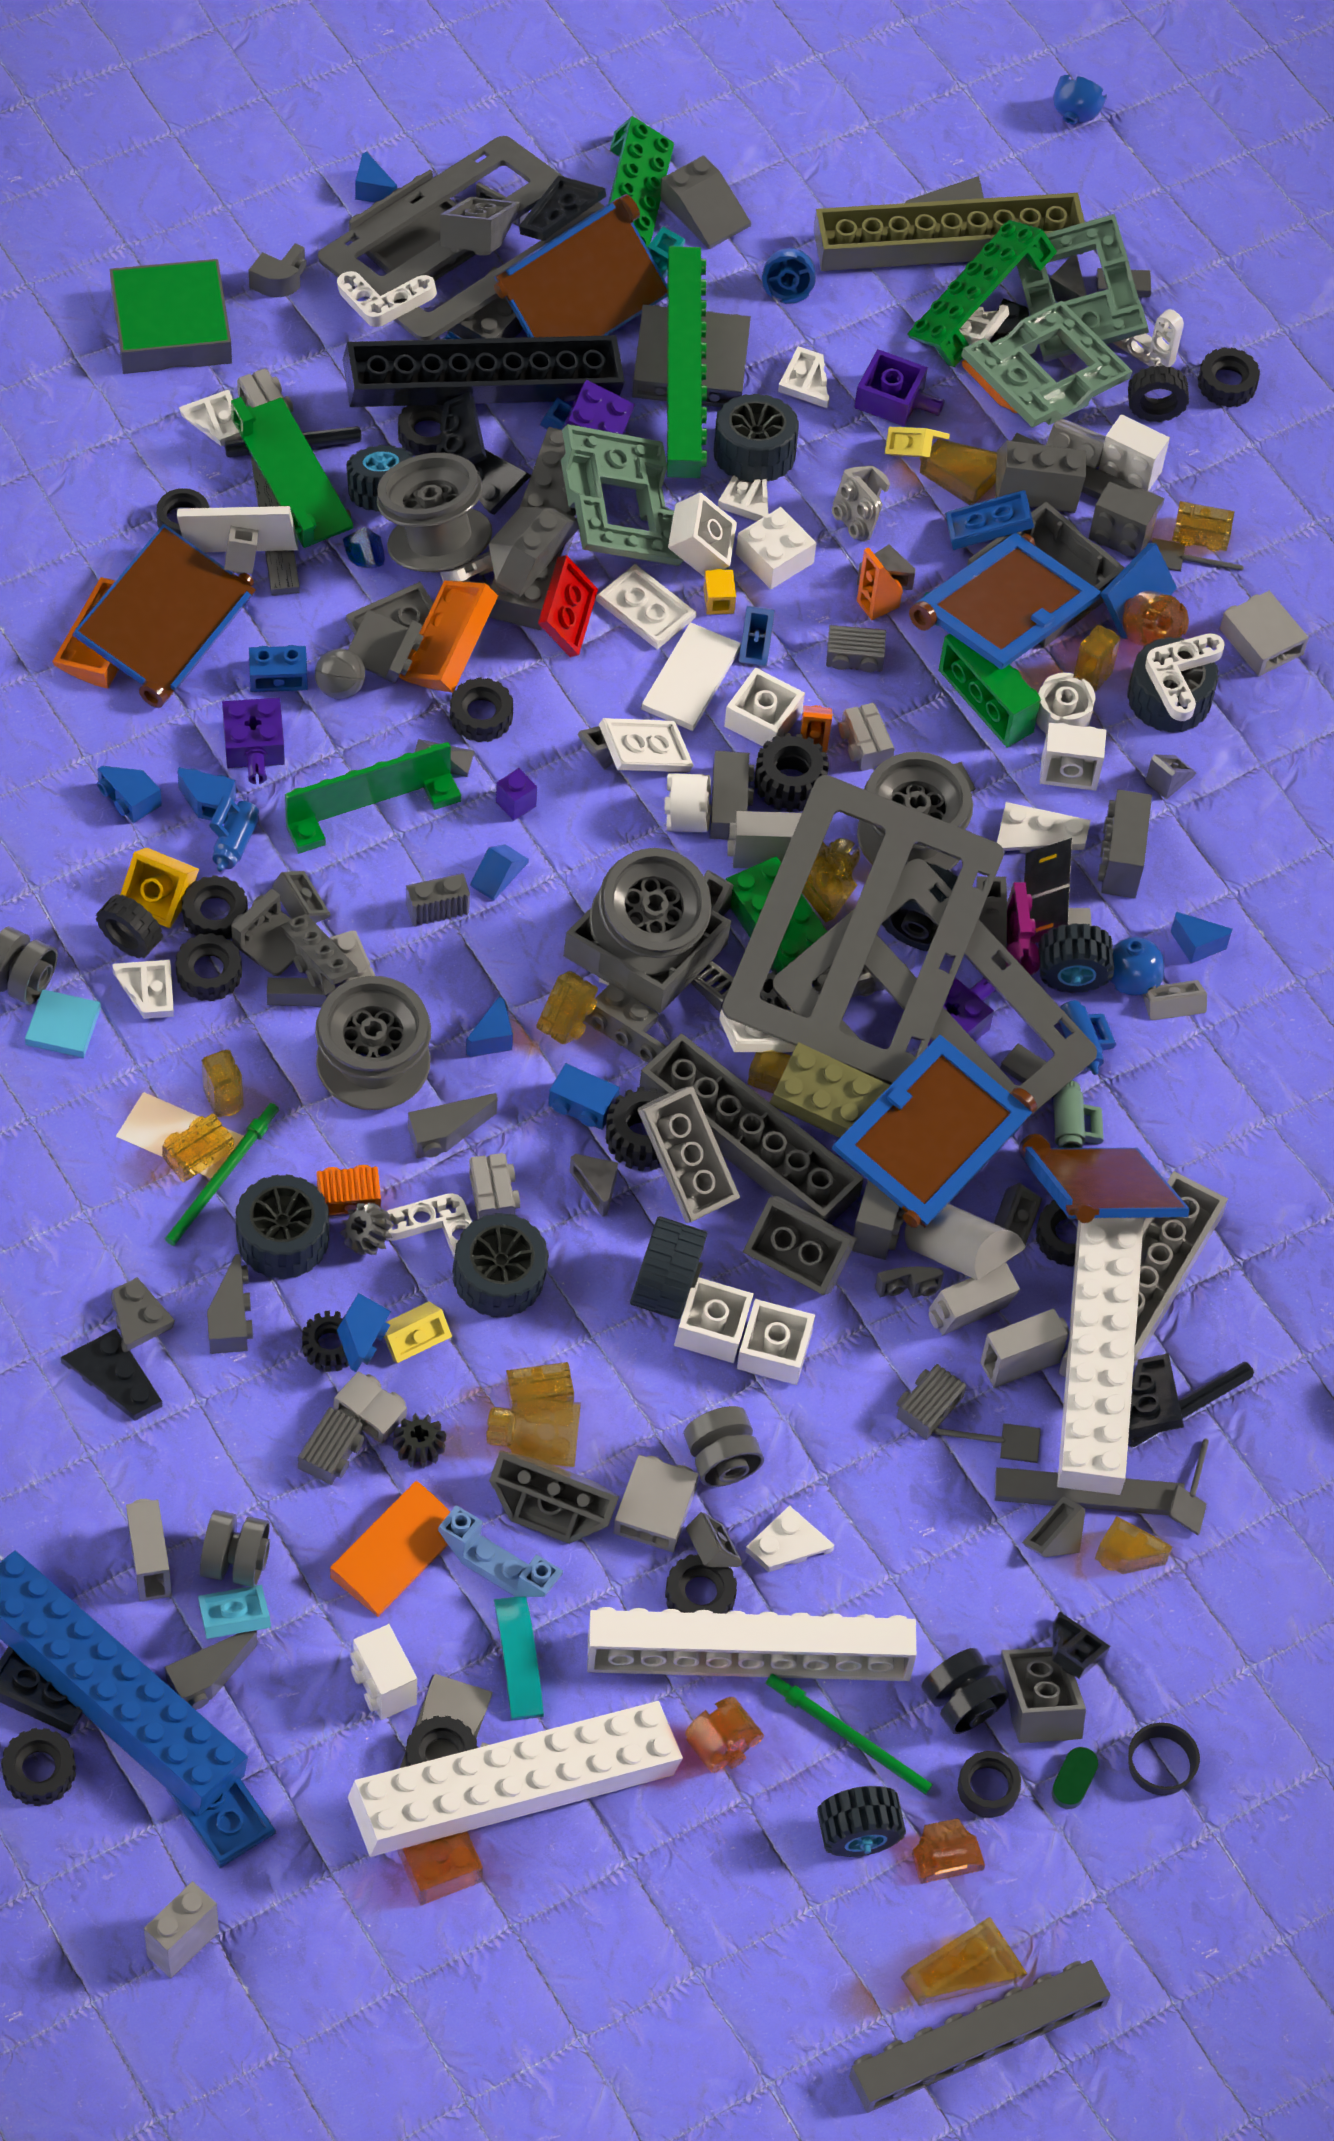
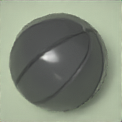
M339 648L326 652L320 657L315 667V680L318 687L324 694L334 699H345L355 695L362 688L365 681L363 662L355 653L346 649Z

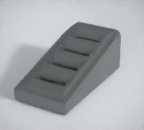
M711 961L705 967L707 970L697 975L690 983L720 1013L734 978ZM712 974V978H710L706 982L703 980L705 977ZM718 981L720 984L713 988L711 985ZM722 989H726L724 993H719Z

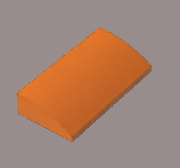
M100 577L52 662L57 668L78 679L108 689L119 668L73 636L75 629L115 582V580Z
M444 580L419 633L424 636L418 650L412 649L408 656L412 663L406 675L400 674L399 677L404 681L422 687L453 693L498 595L486 583Z
M416 1480L330 1567V1578L379 1617L448 1546L439 1533L438 1527L449 1515L450 1511Z

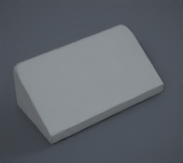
M1198 980L1165 984L1157 988L1154 986L1148 989V993L1143 994L1148 1016L1151 1020L1201 1014L1207 1011V993Z

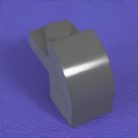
M295 243L282 260L262 252L249 269V288L270 297H284L296 292L300 288V275L303 273L307 263L305 260V248Z

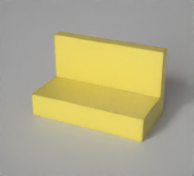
M889 427L885 454L930 458L932 439H949L950 434L928 428Z
M428 1301L387 1321L386 1323L390 1324V1327L383 1338L386 1340L393 1361L399 1363L451 1338L452 1334L442 1309Z

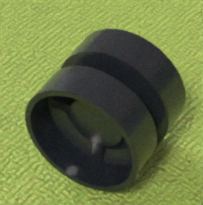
M977 1648L963 1650L937 1666L924 1679L921 1685L922 1690L935 1707L944 1706L940 1716L953 1734L964 1733L983 1723L994 1715L1009 1697V1693L997 1676H986L990 1666Z

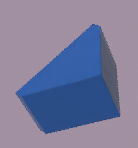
M365 152L362 153L355 181V200L375 203L392 194L397 189V184L369 153Z
M747 606L739 662L767 666L774 609Z
M506 844L488 847L470 886L494 901L529 863V859Z
M1176 912L1171 934L1189 962L1194 963L1226 950L1233 929Z
M500 996L467 1037L466 1055L475 1057L512 1050L513 1032L505 1001Z

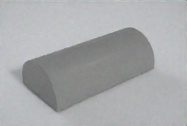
M693 1086L668 1093L638 1109L685 1223H691L740 1198Z
M950 1204L926 1228L921 1224L917 1228L906 1224L905 1240L908 1249L976 1280L982 1279L1025 1249L1022 1239L1016 1233Z

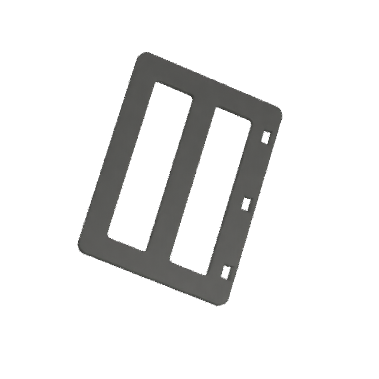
M499 136L322 248L318 252L319 262L337 277L345 272H357L379 296H382L418 276L431 275L465 252H451L448 247H440L439 240L384 276H379L357 259L359 256L500 166H507L529 182L503 199L504 201L520 202V209L514 221L532 210L557 176L563 175L510 137ZM483 155L486 156V158H484V159L481 160L480 162H478V163L475 162L477 159H479V158L482 157ZM419 196L422 197V199L415 202L414 204L410 203ZM600 202L596 203L546 240H541L433 311L426 312L422 308L417 307L393 321L418 340H433L499 297L494 290V284L497 283L494 278L496 275L597 212L604 205ZM353 238H357V240L351 243L350 245L347 246L345 244ZM398 299L394 303H402L407 299Z
M822 775L818 777L722 1007L724 1015L730 1020L796 1046L800 1042L867 1075L892 1084L928 1046L1003 859L1004 851L1002 846L997 842L832 776ZM841 812L883 829L885 836L812 1015L805 1018L761 1000L760 993L835 813ZM921 844L962 862V869L891 1045L888 1049H882L842 1033L839 1026L913 845ZM977 873L987 875L982 891L972 886ZM944 955L954 957L949 973L939 969ZM911 1038L921 1040L915 1056L906 1052Z
M913 859L904 866L882 923L905 903L914 900L938 927L952 890L924 860ZM934 885L947 897L941 903L929 892ZM854 909L775 976L773 980L774 991L795 1014L805 1018L812 1015L819 997L817 991L812 987V983L832 966ZM978 919L964 956L1052 1050L1054 1055L1024 1083L1015 1085L944 1007L930 1039L934 1041L939 1035L943 1036L1009 1093L1014 1088L1026 1090L1037 1103V1109L1031 1114L1033 1115L1095 1060L1097 1049L1090 1039ZM876 935L864 967L905 1010L917 978L880 937ZM997 952L1010 965L1003 971L991 959ZM842 1020L839 1026L840 1031L859 1039ZM1059 1020L1073 1033L1066 1039L1054 1027Z

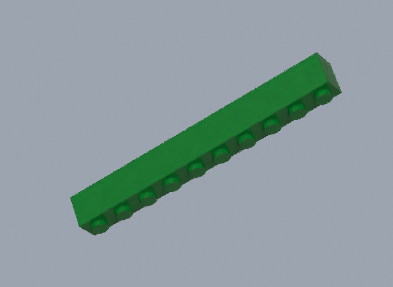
M669 246L667 477L700 478L701 467L707 466V450H702V445L707 443V429L702 428V423L706 424L707 407H702V402H706L707 385H702V380H706L707 364H701V359H706L707 343L701 342V338H706L707 327L706 321H701V317H706V300H701V296H706V279H701V275H706V259L701 258V247Z

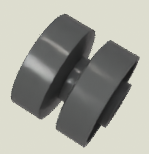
M10 926L1 930L0 992L8 989L10 997L27 1005L36 1002L42 990L47 988L53 976L58 958L57 949L37 939L30 941L29 935Z
M727 1406L706 1412L690 1422L684 1430L683 1434L690 1453L696 1457L695 1466L700 1479L706 1486L721 1487L739 1482L755 1473L764 1463V1457L757 1439L752 1436L753 1429L746 1411L741 1407Z
M214 1510L203 1543L200 1576L222 1581L229 1565L232 1564L233 1583L256 1587L268 1559L270 1522L248 1516L241 1532L238 1533L236 1514Z

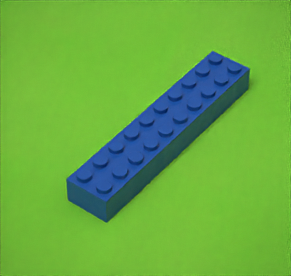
M14 1550L0 1562V1639L7 1646H10L29 1666L35 1668L38 1674L47 1682H51L58 1692L63 1696L66 1695L67 1700L76 1708L77 1706L83 1710L82 1713L194 1814L199 1817L211 1804L222 1796L224 1791L226 1793L239 1777L242 1779L245 1776L248 1756L22 1555Z

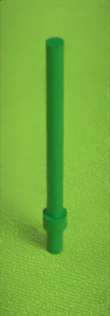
M269 1103L258 1119L254 1118L248 1125L245 1136L165 1237V1241L168 1244L176 1245L257 1139L260 1140L268 1131V1124L279 1112L278 1106Z
M773 1673L768 1677L765 1684L784 1696L785 1702L795 1709L800 1707L926 1795L933 1786L932 1783L805 1696L806 1692L796 1685L792 1687Z

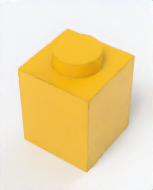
M715 569L705 571L703 589L706 615L734 614L736 591L733 570Z

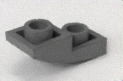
M922 1266L886 1270L877 1274L875 1289L880 1298L886 1295L896 1296L907 1288L912 1298L921 1295L930 1296L941 1289L944 1273L939 1268Z

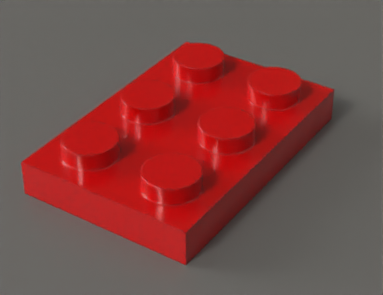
M567 555L557 558L538 624L569 657H574L580 654L598 588Z

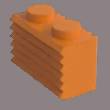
M358 1165L353 1169L342 1170L337 1167H328L323 1171L319 1170L316 1172L317 1188L325 1197L329 1215L349 1214L348 1210H356L358 1203L366 1205L374 1203L381 1208L378 1167L374 1166L371 1168L368 1165Z

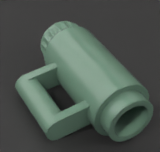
M1070 1081L1053 1096L1055 1143L1058 1145V1148H1083L1085 1142L1093 1144L1103 1143L1102 1108L1084 1104L1083 1093L1079 1083ZM1084 1115L1090 1116L1091 1132L1085 1131Z

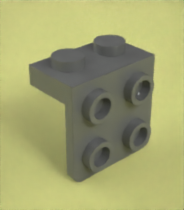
M369 610L365 613L348 650L355 653L361 659L365 670L396 684L399 675L405 676L412 663V660L408 659L411 650L417 651L424 636L419 634L423 625L412 620L409 628Z
M271 888L264 896H258L253 902L252 907L245 914H239L232 923V942L234 946L238 947L241 952L273 976L281 975L294 962V956H297L294 943L282 931L281 925L292 919L281 911V896L279 893Z

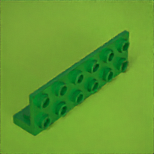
M631 116L614 131L610 151L617 156L620 155L608 204L624 194L629 195L635 201L640 211V217L633 221L648 249L661 202L662 178L667 176L674 142Z
M1012 220L1003 224L997 234L983 246L981 252L966 265L964 271L956 280L949 284L947 290L939 299L932 303L931 308L921 319L915 322L913 328L907 333L909 338L936 347L947 365L955 368L963 359L961 356L963 349L969 346V343L959 330L1024 256L1033 269L1041 271L1057 253L1043 229Z
M242 397L231 400V419L280 506H290L297 538L302 547H309L353 529V522L283 398L274 399L254 408L250 405L246 406Z
M449 742L434 744L427 749L414 753H405L398 758L386 762H377L373 766L361 770H352L345 775L324 779L317 784L304 788H295L291 792L286 793V828L298 854L326 845V838L319 826V821L424 788L434 810L461 802V793L450 773L451 746Z

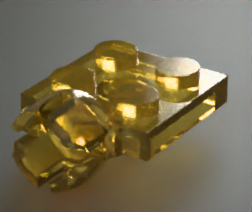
M844 838L836 839L828 846L822 842L802 891L803 895L825 923L835 918L857 887L852 878V872L859 863L860 851L858 848L850 855L849 852L855 843Z
M518 1396L517 1405L514 1408H491L487 1419V1443L490 1445L506 1446L514 1454L535 1458L551 1465L575 1467L581 1402Z

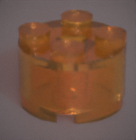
M1144 591L1128 599L1125 603L1123 627L1127 638L1131 642L1144 647L1156 639H1164L1165 637L1181 638L1182 635L1186 634L1189 624L1188 613L1185 606L1175 597L1157 591Z
M728 1697L715 1703L718 1709L710 1715L706 1710L702 1712L685 1732L687 1737L685 1739L711 1773H715L727 1765L731 1769L736 1768L746 1759L744 1753L764 1738V1734L735 1697Z

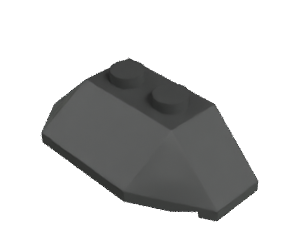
M520 507L489 542V552L496 586L520 598L578 531L577 518L559 508Z
M505 1451L499 1452L489 1480L510 1521L569 1544L608 1527L619 1498L618 1495L595 1481L541 1460Z

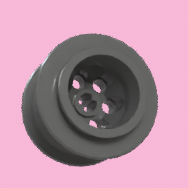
M450 453L418 455L396 464L381 478L377 488V506L380 513L387 520L397 524L388 538L387 548L390 557L400 566L421 572L449 571L470 562L487 548L492 537V525L484 514L472 509L482 496L483 484L475 466L469 460Z
M906 752L890 757L876 767L864 790L964 830L969 825L973 814L972 794L966 777L950 761L930 753ZM859 820L857 828L858 843L863 855L873 865L885 832L879 827ZM921 844L913 845L906 861L908 863L913 859H921L930 864L939 865L949 871L959 862L956 858Z
M647 848L632 852L618 860L609 869L603 879L601 888L593 900L590 909V928L593 939L599 942V947L639 971L647 970L648 976L667 973L671 967L676 969L692 954L698 940L702 937L708 926L711 916L709 887L698 867L688 858L677 852L662 848ZM636 898L638 903L632 904L628 899ZM653 904L658 910L652 911L648 908V905ZM668 914H672L674 922L667 919ZM630 917H637L640 920V924H633ZM650 926L658 927L660 933L651 932Z
M365 976L352 979L338 986L328 995L319 1011L315 1030L319 1046L316 1055V1067L323 1086L340 1102L363 1110L388 1109L412 1098L427 1080L431 1059L428 1047L431 1039V1023L420 997L404 983L383 976ZM364 1053V1054H366L367 1056L364 1057V1056H361V1055H359V1054ZM383 1053H384V1054H388V1055L383 1056V1057L380 1056V1054H383Z

